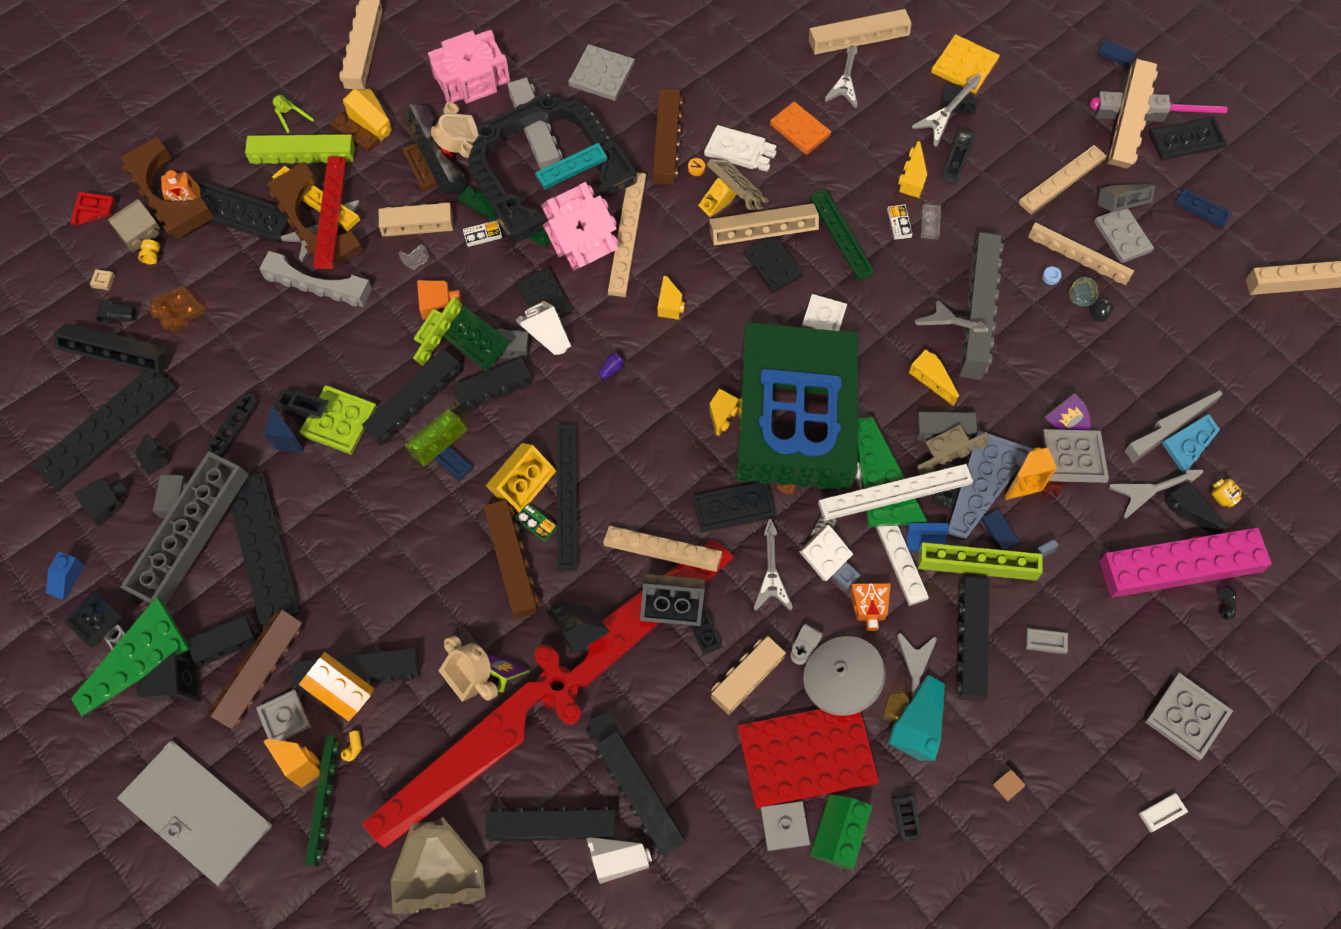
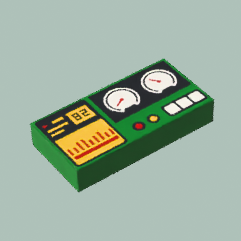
M529 504L515 517L517 522L545 543L557 530L556 524Z

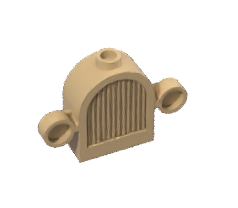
M448 102L443 109L445 114L439 118L436 126L431 128V136L441 148L450 152H459L463 157L469 158L473 143L478 137L477 127L472 115L457 114L459 111L458 106Z
M455 635L446 638L444 648L449 655L440 667L439 672L460 700L463 702L476 696L478 693L488 701L498 695V690L494 683L487 682L491 667L484 650L474 643L462 646L460 639Z

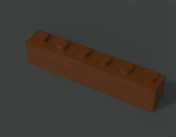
M659 89L653 184L674 185V179L678 178V167H675V164H679V153H676V150L680 149V139H677V135H681V125H678V121H682V111H679V107H683V97H680V89Z
M503 500L483 506L514 620L538 613L536 606L540 605L537 594L533 595L531 588H534L532 576L528 577L526 570H529L527 558L523 559L521 552H525L522 540L518 541L516 537L517 534H520L517 523H513L511 517L515 516L512 505L508 506L507 501Z
M276 610L206 715L227 728L232 729L234 726H238L243 718L242 713L253 704L255 699L253 696L257 690L260 691L266 684L265 678L276 669L278 665L277 660L288 651V644L291 639L296 638L301 630L299 627L302 622L283 610Z

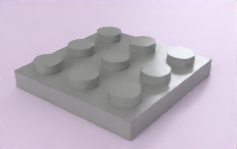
M588 44L569 80V86L616 101L635 64V59Z
M1043 429L1044 448H1049L1057 468L1049 481L1107 483L1109 476L1101 431Z
M1178 673L1145 723L1200 761L1233 710Z

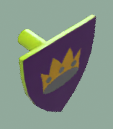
M1075 393L1045 416L1059 430L1090 431V414L1086 405Z
M487 655L491 667L490 675L499 679L497 684L499 692H504L507 680L529 672L527 668L515 662Z

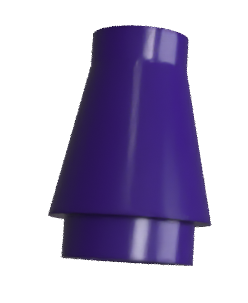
M613 353L608 356L597 374L603 380H606L623 368L624 361L617 354Z

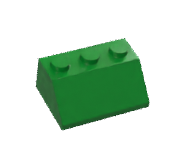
M829 794L810 856L851 871L854 868L873 805L854 798Z

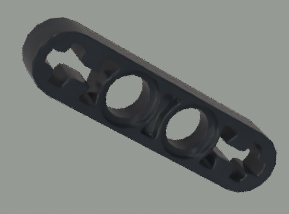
M245 394L238 400L209 442L207 451L221 458L226 455L258 408V402L252 394ZM236 415H243V419L240 422L233 421ZM232 430L230 437H223L225 431ZM214 448H221L220 451H214Z

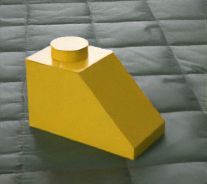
M664 276L658 302V316L679 319L680 313H684L685 302H682L680 291L667 276Z

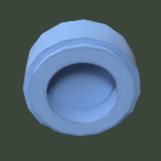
M1053 266L1047 267L1042 274L1043 281L1049 285L1057 284L1061 278L1060 270Z

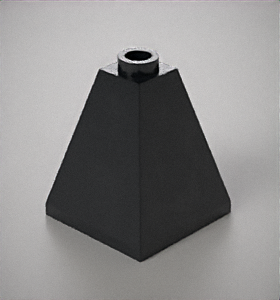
M176 654L168 656L138 681L137 694L141 698L162 701H201L198 665L193 660Z

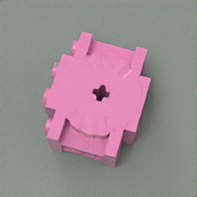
M491 30L475 35L473 31L463 33L441 42L442 48L428 52L433 76L438 81L447 103H454L464 99L467 104L496 93L497 86L510 82L507 59L504 54H501Z
M586 182L547 200L541 205L548 219L543 224V227L558 257L566 255L573 271L618 249V241L610 233L616 230V221L612 215H609L607 210L608 204L601 196L593 198L594 192L590 185L587 186Z

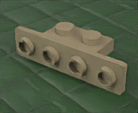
M961 425L926 441V446L933 458L917 466L919 475L932 473L936 468L947 466V463H951L952 460L958 457L963 458L967 456L970 451L976 448L981 449L985 447L989 442V435L985 432L969 440Z

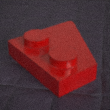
M79 192L70 223L73 226H78L111 216L116 199L112 196Z

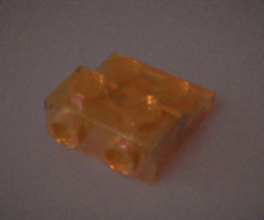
M184 286L151 299V315L154 318L158 317L162 327L165 330L169 329L172 333L187 327L189 320L203 315L205 310Z

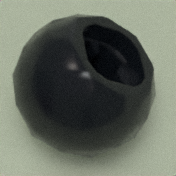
M1099 299L1092 304L1090 313L1096 321L1106 322L1114 306L1109 300Z

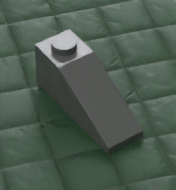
M1112 185L1100 188L1098 205L1111 212L1153 202L1156 185Z

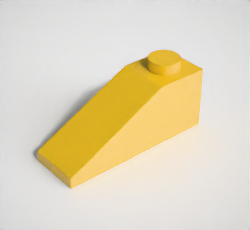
M925 349L913 362L909 373L954 406L959 397L957 390L942 362L935 354Z

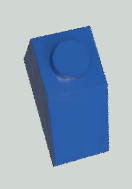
M58 551L48 568L46 593L65 601L85 565L75 557Z

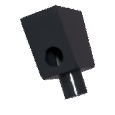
M100 480L74 492L90 519L100 527L123 507L118 496L128 490L121 481L111 487L105 480Z

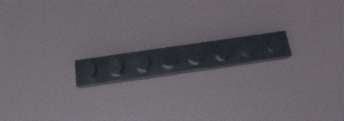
M557 425L558 572L578 571L576 425Z

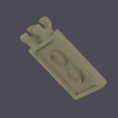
M710 159L707 166L737 195L745 199L746 207L749 210H754L755 208L758 210L764 209L760 202L768 203V198L764 197L763 193L728 160Z

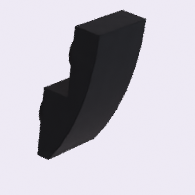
M704 608L702 609L701 626L690 625L703 655L722 648L713 629V624Z

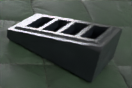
M915 795L891 797L900 841L922 839ZM908 802L909 806L900 807L899 803ZM910 811L911 815L902 816L901 812ZM903 821H913L912 824L903 825ZM907 829H915L913 833L905 834L904 832Z

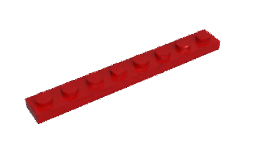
M328 156L313 262L315 269H333L347 162L346 157Z

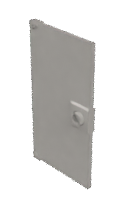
M173 740L163 748L152 762L117 797L119 801L217 886L225 880L272 827L269 821L260 816L182 750Z

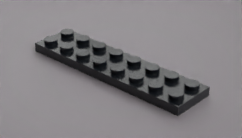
M193 179L200 187L201 199L214 217L210 221L276 243L280 242L281 236L284 235L289 223L286 220L288 215L286 212L282 214L278 206ZM160 181L153 195L164 200L162 183Z
M144 370L36 461L32 467L57 492L61 491L172 396L177 389L160 373Z
M264 473L247 477L230 506L259 623L261 626H265L276 610H283L291 616L301 614L266 477Z

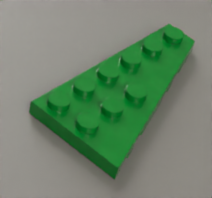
M858 418V461L862 489L905 479L874 419ZM915 498L866 510L868 527L927 523Z
M156 597L71 698L81 716L87 715L136 684L172 654L180 656L190 649L160 597Z

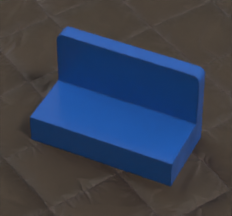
M909 523L906 528L909 552H918L922 543L947 545L948 523Z

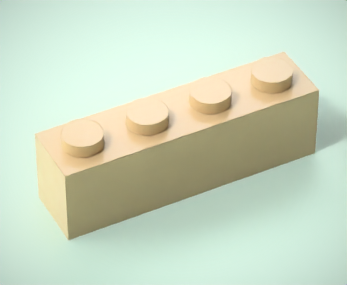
M450 203L379 209V228L382 237L453 231L452 209Z
M768 636L764 640L760 639L753 647L755 650L750 655L746 653L739 661L741 664L736 669L732 667L725 675L727 678L722 683L719 681L712 688L711 699L728 715L784 659L786 652Z

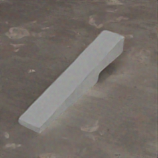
M1218 391L1158 421L1152 428V433L1130 443L1125 453L1132 463H1135L1216 403L1223 395L1222 392Z

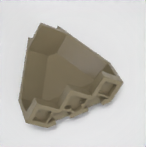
M443 817L434 822L416 824L412 822L391 878L393 913L413 914L420 912V909L432 908L436 910L451 907V904L463 902L464 905L485 898L481 862Z

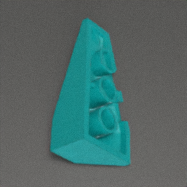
M930 675L926 676L915 692L912 702L904 708L905 712L901 718L895 721L889 737V745L919 761H935L941 742L944 683Z

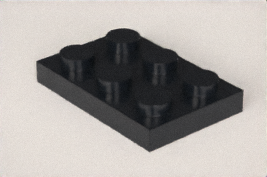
M776 236L767 237L744 250V255L772 293L803 277V272Z
M549 268L516 281L517 287L528 308L545 301L554 306L559 319L572 314V310Z
M93 591L64 622L89 647L93 648L118 624L122 616L100 595Z

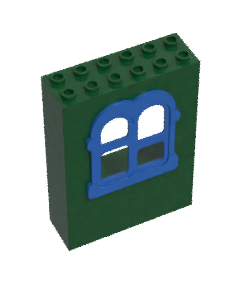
M746 322L741 345L735 479L742 482L758 481L763 484L779 483L780 485L791 484L800 487L813 486L820 489L835 488L840 491L851 490L858 472V333ZM773 390L796 392V402L784 403L773 401ZM804 393L828 395V413L826 415L806 413L804 411ZM773 410H787L796 413L795 434L792 438L782 440L774 436L771 429ZM804 422L826 423L828 425L827 438L819 443L809 441L804 435Z

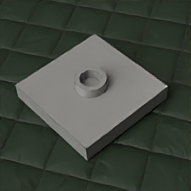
M295 689L256 707L268 739L284 741L311 728Z
M803 801L760 808L767 851L810 845Z

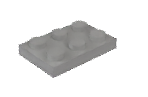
M1128 208L1097 217L1094 221L1121 264L1150 253L1154 249Z

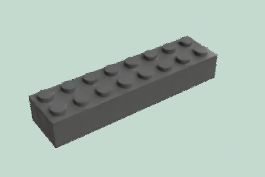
M979 232L972 251L965 319L977 323L982 321L989 331L974 332L973 329L964 327L959 377L981 380L983 375L987 374L989 365L992 364L993 354H990V349H993L994 346L992 333H994L996 327L993 317L997 314L998 306L995 305V301H997L999 296V290L996 289V286L1000 282L1001 274H998V269L1001 268L1002 258H999V255L1002 254L1004 245L1001 243V235Z
M208 451L120 588L150 604L156 597H160L166 606L249 475L240 466Z

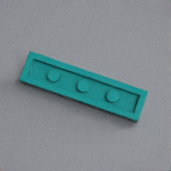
M599 143L535 172L536 177L545 190L606 161L607 156Z

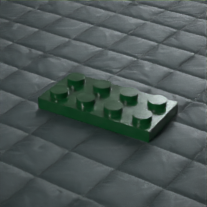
M465 306L461 308L460 313L455 316L450 328L443 335V337L486 371L511 343Z

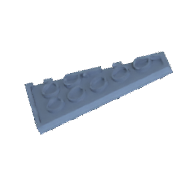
M978 431L976 437L984 432ZM988 434L989 442L981 449L976 448L971 451L967 467L973 482L971 485L960 487L947 534L963 540L968 537L1021 467L1032 448Z

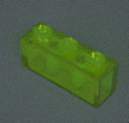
M447 409L404 446L411 456L425 467L463 435L467 428L460 417Z

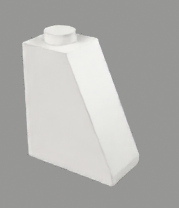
M545 301L528 308L525 311L526 315L524 317L519 316L516 319L521 327L554 355L562 354L567 351V348L571 347L555 308Z
M587 838L600 884L649 868L648 862L652 861L649 849H644L641 843Z

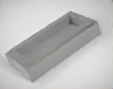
M1027 628L1025 649L1066 654L1068 652V633Z

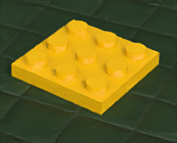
M955 34L933 66L931 73L956 85H961L963 88L967 85V80L977 74H981L976 89L971 90V92L976 94L999 60L1000 55Z

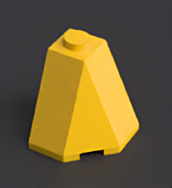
M354 89L343 99L350 119L379 137L380 142L389 136L392 131L389 119L371 89Z

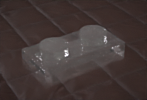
M923 204L921 238L939 240L941 206Z

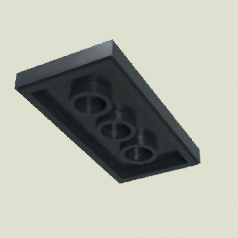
M1215 117L1150 129L1148 132L1161 161L1221 149L1227 146V142Z
M760 482L692 496L700 533L772 519L777 516L769 485Z

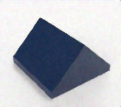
M272 408L264 435L273 449L297 453L303 452L294 434L275 408Z

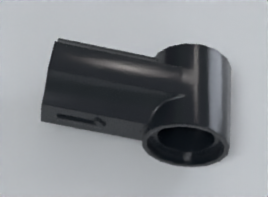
M102 300L99 304L96 320L103 324H112L114 321L134 322L137 318L135 305L115 304L112 301Z

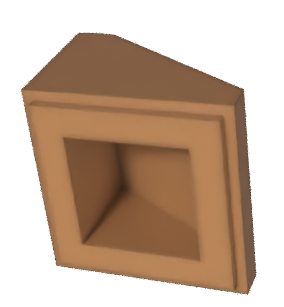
M1010 769L993 786L1006 801H1009L1025 787V784Z

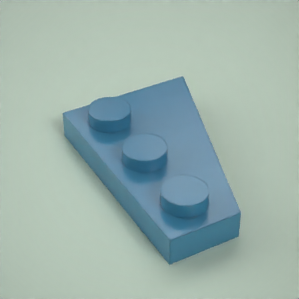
M1208 414L1163 441L1162 445L1180 471L1185 474L1220 429Z

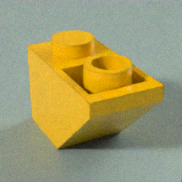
M717 178L698 206L709 217H712L729 205L737 194L721 178Z
M721 389L717 391L710 402L709 408L715 433L720 436L722 431L726 432L730 425L729 420L732 416L735 417L738 414L739 404L738 398Z

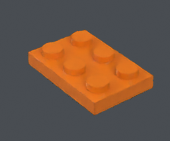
M795 101L770 120V125L806 155L831 135V131Z

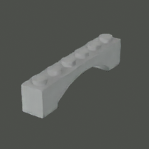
M268 251L259 268L267 281H276L284 286H293L304 292L310 291L318 296L331 297L335 301L341 300L352 306L364 307L372 290L369 280L353 275L343 280H323L307 276L292 268L284 255Z

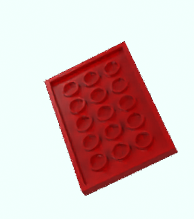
M817 709L737 726L755 809L877 785L879 783L861 711L852 715L839 716Z

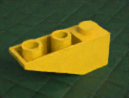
M918 141L916 147L911 148L909 154L911 159L906 161L903 169L906 171L905 175L901 174L898 182L901 185L899 192L917 198L921 195L927 177L921 143Z

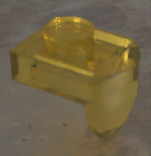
M898 691L889 696L883 716L884 719L895 722L901 718L905 712L904 708L909 704V698L905 693Z

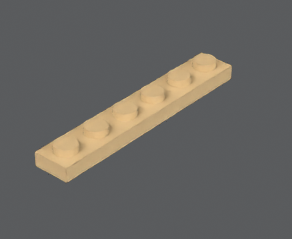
M1093 145L1021 198L1019 204L1029 214H1033L1103 162L1106 155Z
M1036 222L1028 238L1033 239V241L1041 243L1051 250L1081 263L1083 266L1092 268L1118 283L1126 285L1134 270Z
M609 526L603 541L604 546L715 572H717L722 558V551Z

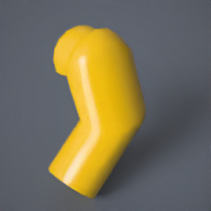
M359 731L349 733L351 744L347 749L342 750L341 758L348 762L354 760L362 750Z

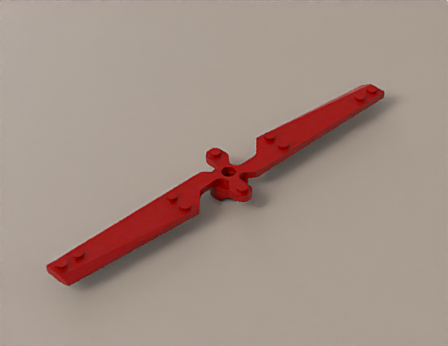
M710 540L702 547L722 551V558L717 572L679 563L663 576L704 579V584H706L729 564L734 556L721 543ZM642 591L602 620V623L609 629L610 633L591 643L586 659L572 671L566 667L559 666V655L551 646H539L535 651V661L544 672L539 676L538 681L526 683L364 821L362 826L382 847H388L409 831L412 822L416 824L422 821L524 742L526 715L539 701L548 709H556V715L563 723L567 725L576 724L581 716L580 708L575 703L578 687L590 685L660 624L659 622L640 621ZM555 684H561L563 689L554 691L552 687Z

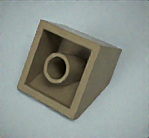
M138 199L108 219L120 239L132 252L141 248L143 240H152L162 233L156 221Z

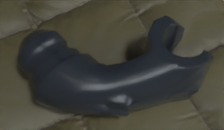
M1225 585L1219 590L1218 595L1223 601L1221 617L1224 620L1233 619L1236 615V589L1231 585Z

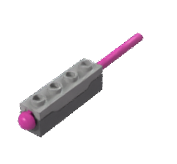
M1100 91L1099 96L1092 98L1089 103L1090 108L1095 111V118L1118 119L1124 93ZM1152 94L1148 100L1150 107L1148 113L1145 114L1144 120L1164 122L1169 111L1226 114L1228 108L1222 106L1170 103L1169 95Z

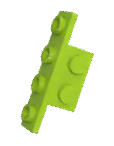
M452 297L442 313L433 309L414 337V340L421 344L413 359L422 366L430 359L431 353L439 345L442 336L450 328L455 316L460 313L462 304L455 297Z

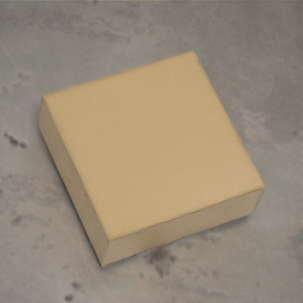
M95 269L90 286L92 288L110 290L115 274L111 271Z

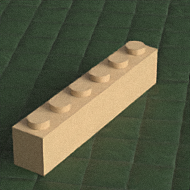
M360 0L359 5H356L353 30L350 31V42L346 46L347 55L343 58V71H340V81L343 82L346 89L365 90L383 13L380 0Z
M902 9L813 27L809 31V43L815 55L845 49L851 45L859 46L909 36L911 20L906 10Z
M1136 59L1131 64L1107 164L1127 169L1135 164L1138 154H1136V150L1142 140L1140 133L1145 127L1146 121L1144 117L1150 107L1148 100L1153 94L1154 88L1152 84L1158 74V71H1156L1157 64Z
M813 203L709 219L710 236L715 246L818 230L819 214Z
M1341 261L1253 268L1245 280L1250 295L1340 288Z

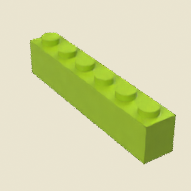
M351 134L247 136L245 154L249 162L254 164L327 163L328 156L346 157L347 162H354L355 143Z
M922 543L918 550V569L1037 581L1042 574V554Z

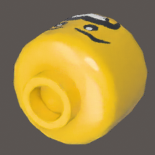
M1220 478L1213 483L1212 486L1214 488L1211 491V495L1221 506L1232 507L1242 499V490L1232 479L1223 480Z

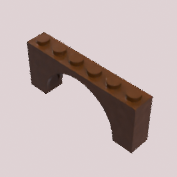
M158 137L120 157L124 163L121 167L127 175H132L129 178L134 186L139 185L140 188L137 190L143 199L148 198L146 203L150 209L157 211L155 216L159 222L162 223L164 221L165 225L163 227L168 235L173 234L177 240L214 218L200 196L185 202H168L153 195L152 183L157 171L163 164L172 159Z
M302 162L267 184L270 188L268 190L269 195L273 200L277 199L279 202L277 206L281 213L284 214L286 212L288 218H286L291 228L296 227L298 230L295 232L301 242H306L305 248L311 256L315 255L317 234L310 232L300 223L299 206L305 193L317 182L305 162ZM351 231L337 236L333 269H324L326 274L363 252L360 243Z

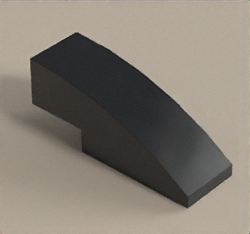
M282 389L274 406L279 412L289 415L321 419L329 401L300 391L291 392Z

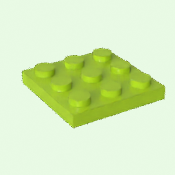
M325 385L319 398L329 401L321 419L307 418L299 433L305 438L352 455L365 431L362 424L374 414L377 406L372 402Z

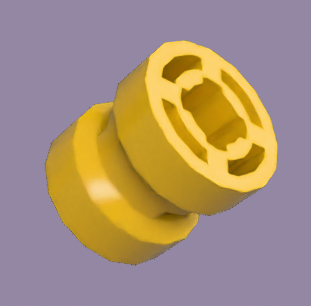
M143 240L141 243L142 251L139 252L138 259L146 264H155L160 244L153 240Z

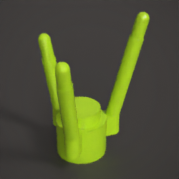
M278 95L274 98L273 105L276 107L274 111L278 114L287 133L290 130L281 114L282 112L287 113L293 108L310 121H314L311 116L295 106L290 100L288 101L283 95Z

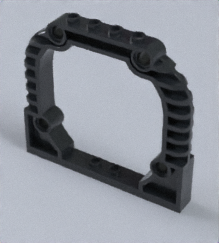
M548 93L543 94L539 97H534L527 103L518 105L510 111L503 112L493 119H488L478 127V137L474 141L469 153V169L474 181L491 206L493 214L513 245L544 230L543 224L548 219L545 213L540 215L536 209L522 206L516 195H507L489 168L487 156L499 148L502 138L539 120L551 123L563 118L575 123L592 146L599 143L607 156L606 162L596 165L597 170L601 174L599 186L592 189L594 192L593 198L601 196L602 199H606L637 183V173L616 142L613 143L596 115L588 107L581 105L577 101H567L566 98H556Z

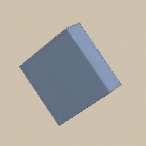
M1051 540L1038 547L1034 553L1042 554L1043 558L1053 553L1059 545L1055 540Z
M846 562L832 577L847 590L861 575Z

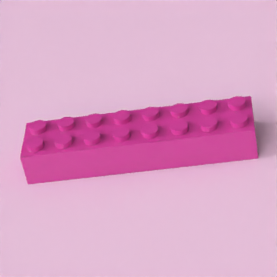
M1259 528L1106 553L1099 561L1111 598L1261 573L1272 565Z

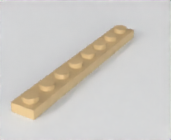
M637 173V183L626 188L617 237L618 249L615 250L608 295L626 297L646 183V173Z

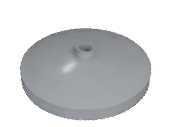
M851 636L837 637L823 643L812 653L804 669V686L812 702L824 712L839 716L852 715L869 707L880 695L886 679L885 665L879 652L869 642Z

